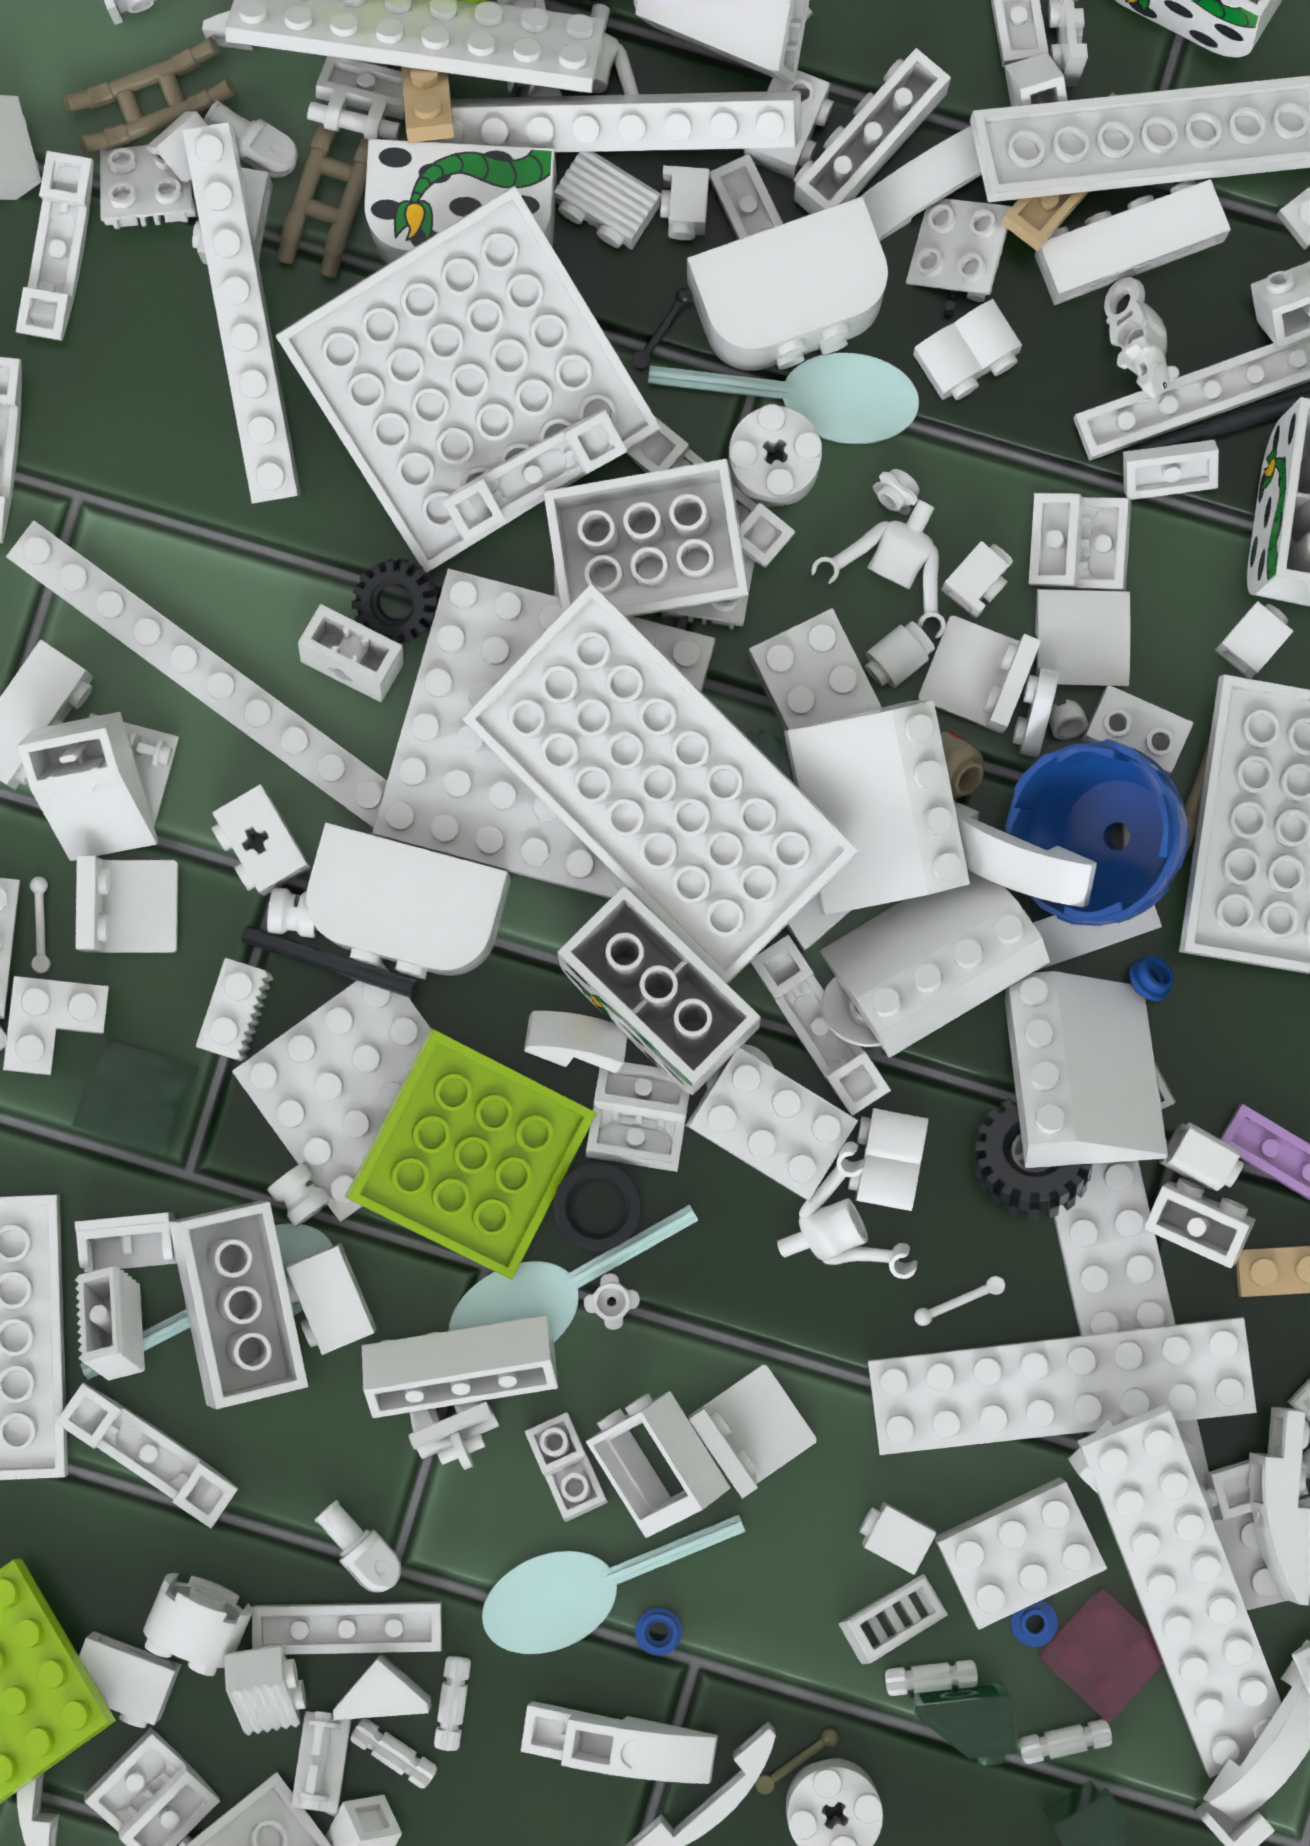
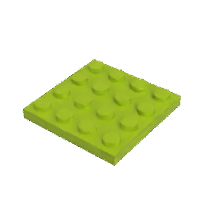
M431 1028L345 1197L512 1280L596 1112Z
M13 1559L0 1569V1804L116 1721L22 1559Z

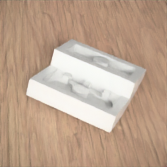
M1034 493L1029 585L1072 590L1126 591L1131 500L1129 498H1089L1075 493Z
M1037 589L1035 635L1037 639L1041 640V643L1036 653L1035 676H1037L1041 667L1059 671L1057 682L1059 685L1129 686L1130 592Z
M624 1062L617 1073L600 1068L593 1111L596 1112V1115L590 1125L586 1157L677 1172L690 1094L680 1088L658 1067Z
M150 1727L84 1794V1802L118 1831L119 1839L126 1846H176L220 1802V1797L182 1756Z

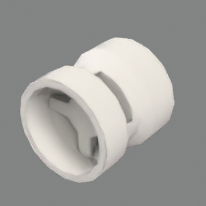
M273 887L267 920L269 933L284 934L290 930L297 931L301 937H316L318 929L312 923L306 906L307 891L301 895L292 894L289 889Z
M305 1162L288 1171L267 1189L275 1201L285 1202V1207L288 1209L287 1217L295 1227L310 1219L327 1205V1202L329 1203L332 1200L324 1188L317 1187L315 1183L312 1184L313 1173Z

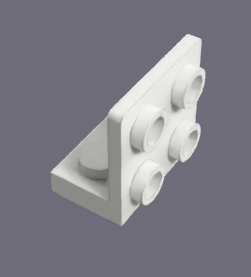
M950 616L918 695V700H934L935 708L1003 734L1009 725L1041 640L1024 634L1020 641L957 616Z
M77 856L76 949L84 953H175L178 949L179 864L175 860H102L97 856Z
M764 1364L688 1416V1420L742 1499L758 1488L757 1483L817 1441L816 1436L768 1366Z

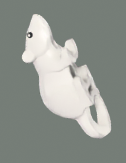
M1132 277L1121 278L1111 286L1105 297L1104 310L1108 316L1106 322L1110 324V341L1112 345L1122 348V351L1118 354L1117 365L1122 369L1128 368L1138 376L1136 383L1148 397L1154 399L1163 394L1171 381L1177 379L1179 370L1175 366H1167L1166 364L1167 331L1159 315L1144 303L1145 291L1143 284L1140 280ZM1129 294L1130 300L1127 308L1117 314L1119 301Z

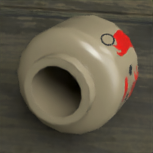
M951 731L940 732L953 799H959L973 793L982 782L984 775L983 756L978 748Z

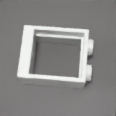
M670 1391L654 1400L649 1393L643 1395L625 1407L628 1413L626 1415L621 1408L614 1411L597 1423L601 1431L586 1441L645 1538L702 1511L731 1488ZM641 1423L644 1424L684 1488V1491L672 1497L669 1495L629 1431L631 1428Z

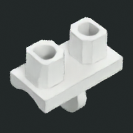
M483 1401L454 1405L457 1414L442 1421L436 1408L410 1412L414 1433L408 1436L413 1449H417L420 1457L424 1459L437 1453L442 1465L459 1459L464 1470L474 1467L470 1453L486 1447L481 1434L499 1426L495 1413L488 1403Z

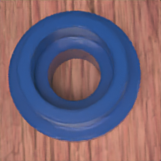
M1149 956L1147 958H1139L1129 969L1132 986L1140 996L1151 1001H1161L1170 993L1171 986L1174 983V974L1168 963L1160 957Z
M1041 1600L1011 1614L1010 1626L1014 1636L1021 1643L1030 1647H1039L1047 1644L1055 1636L1058 1628V1619L1054 1609L1047 1602ZM1032 1615H1039L1043 1619L1042 1628L1035 1632L1029 1631L1026 1627L1027 1619Z
M655 1607L645 1611L639 1617L636 1624L635 1634L637 1642L644 1651L652 1655L661 1656L672 1652L677 1648L682 1638V1625L679 1618L674 1612L663 1607ZM661 1622L667 1626L668 1633L664 1638L655 1639L652 1637L650 1627L654 1623Z

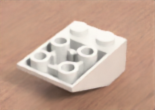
M121 712L36 728L17 745L30 790L70 861L77 860V856H100L158 844V838Z

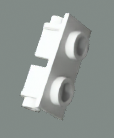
M305 1711L291 1802L292 1808L338 1813L352 1719L333 1720V1713Z

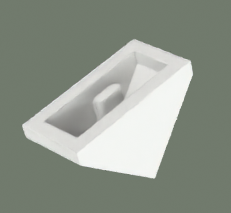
M380 1653L338 1702L333 1710V1720L429 1713L432 1706L431 1696Z

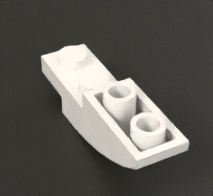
M1271 1407L1268 1454L1250 1452L1249 1489L1254 1527L1264 1561L1283 1599L1299 1605L1309 1606L1310 1507L1299 1504V1497L1304 1494L1306 1487V1474L1301 1467L1303 1449L1307 1447L1309 1442L1310 1428L1305 1420L1306 1412L1291 1408Z
M532 1701L527 1705L521 1752L562 1760L561 1766L585 1771L655 1781L709 1784L712 1779L718 1735L630 1716L620 1720Z

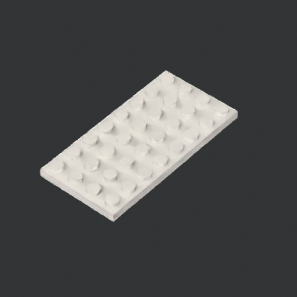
M590 584L462 719L591 851L727 985L860 851L593 584Z

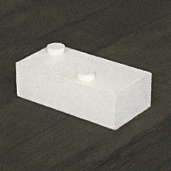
M257 1201L169 1221L206 1405L214 1409H220L307 1388L308 1383L270 1202Z

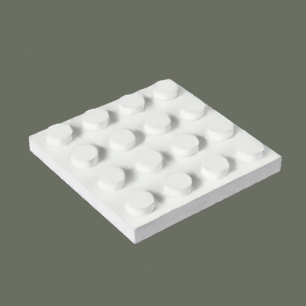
M382 962L380 969L389 971L386 965ZM360 981L351 984L232 1071L297 1163L305 1162L312 1171V1184L315 1183L317 1187L324 1188L330 1195L332 1200L327 1202V1205L340 1222L363 1207L347 1199L345 1195L431 1029L410 998Z

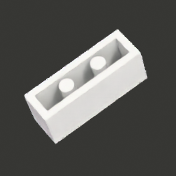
M41 639L0 697V781L16 790L20 783L23 785L28 783L17 745L33 729L64 723L63 721L73 707L79 709L88 699L93 689V686L89 683L94 677L87 670Z

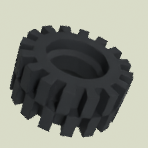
M403 558L386 560L370 567L371 569L364 572L359 578L361 580L360 583L355 585L353 594H356V599L351 601L352 609H357L358 616L354 617L357 623H363L365 627L399 644L410 642L428 631V627L433 623L438 605L436 595L440 594L438 586L434 587L431 582L434 577L430 572L424 573L421 570L422 565L417 562L409 563V559ZM389 584L404 586L412 596V610L403 619H394L387 616L380 606V594Z

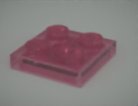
M1102 1587L1038 1655L1049 1668L1108 1723L1120 1713L1164 1665L1153 1635Z

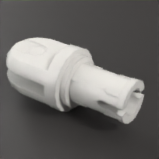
M218 100L210 107L204 121L207 125L229 122L234 127L239 159L256 170L268 172L272 178L285 177L294 170L298 159L296 144L289 136L260 118L257 121L249 122Z
M338 1500L332 1502L314 1519L342 1549L340 1552V1563L362 1587L368 1591L379 1593L395 1586L401 1575V1563L396 1553L374 1529L363 1531L340 1506Z

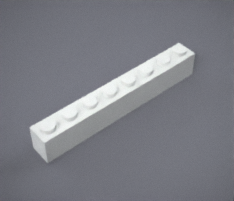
M800 91L451 99L454 138L430 140L429 142L554 149L555 152L795 148L802 138Z
M229 122L184 129L182 131L251 501L253 504L301 495V489L234 127Z

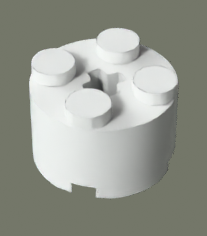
M775 404L763 406L743 418L732 434L728 464L734 486L756 504L761 503L765 507L796 503L808 494L817 479L822 457V443L813 424L798 411ZM778 450L783 453L782 461L784 463L779 460H775L772 464L766 462L767 451L774 453Z
M169 1573L163 1580L143 1628V1632L147 1637L144 1647L151 1653L168 1658L171 1655H175L189 1661L188 1666L193 1671L206 1676H214L217 1668H225L224 1654L237 1651L253 1613V1608L248 1603L243 1610L237 1605L240 1598L239 1595L212 1581L191 1575L188 1584L176 1582L179 1573Z
M831 1758L811 1763L796 1774L787 1791L786 1815L788 1826L798 1846H873L876 1842L883 1821L882 1804L870 1776L857 1764L841 1758ZM837 1802H841L843 1815L841 1817L835 1815L832 1819H827L824 1806L834 1807Z

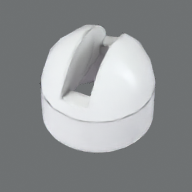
M1069 699L1065 700L1066 704L1057 706L1055 703L1049 716V726L1052 734L1060 740L1075 738L1081 735L1088 727L1084 710L1077 702Z

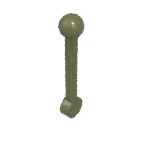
M832 1728L824 1730L820 1740L771 1775H760L756 1781L757 1791L761 1794L771 1793L774 1789V1783L826 1746H836L840 1740L839 1733Z

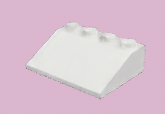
M727 459L543 491L562 613L590 584L595 585L627 618L749 596L732 473Z
M934 700L902 702L784 731L794 784L860 849L817 893L821 915L931 895L970 884Z
M968 870L969 885L931 895L905 899L820 950L821 955L888 1058L1050 962L1042 935L1018 901L1004 886L989 881Z
M1056 971L1031 973L1007 987L1004 1001L1025 1168L1166 1159L1168 1151L1145 998L1134 990L1132 984Z

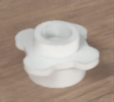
M899 469L882 472L879 476L881 481L873 485V490L877 494L879 501L891 511L908 515L911 512L910 505H915L918 501L917 496L920 490L917 483L910 475Z
M609 1273L601 1277L600 1286L595 1293L585 1297L584 1308L587 1312L596 1313L601 1317L608 1329L615 1330L623 1325V1317L626 1313L639 1305L640 1298L635 1290H627L619 1283V1278L615 1274ZM609 1297L616 1299L614 1306L608 1305L607 1299Z

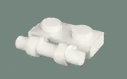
M327 56L316 84L315 98L329 101V103L324 105L311 101L307 119L323 123L324 129L336 132L343 128L364 133V139L368 140L380 138L398 140L401 124L385 120V117L390 116L402 120L405 118L402 72L353 59ZM350 106L369 111V113L365 115L345 110V108Z

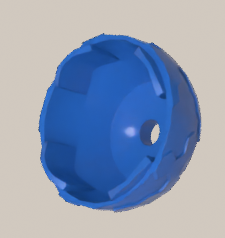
M1109 739L1101 742L1073 744L1049 754L1045 753L1021 776L1014 787V796L1005 825L1006 833L1042 849L1049 850L1055 846H1060L1097 862L1089 905L1078 907L1030 896L1041 909L1056 915L1057 919L1074 925L1102 926L1130 920L1150 909L1169 890L1168 887L1175 878L1177 871L1181 868L1188 848L1189 829L1184 802L1173 780L1158 763L1143 752ZM1123 823L1129 829L1130 840L1126 847L1117 850L1111 843L1110 835L1116 825Z

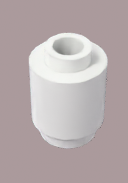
M911 621L905 627L903 625L897 626L866 652L869 662L865 665V668L881 687L888 683L893 688H896L929 660L928 655L935 650V647L926 633L915 622Z

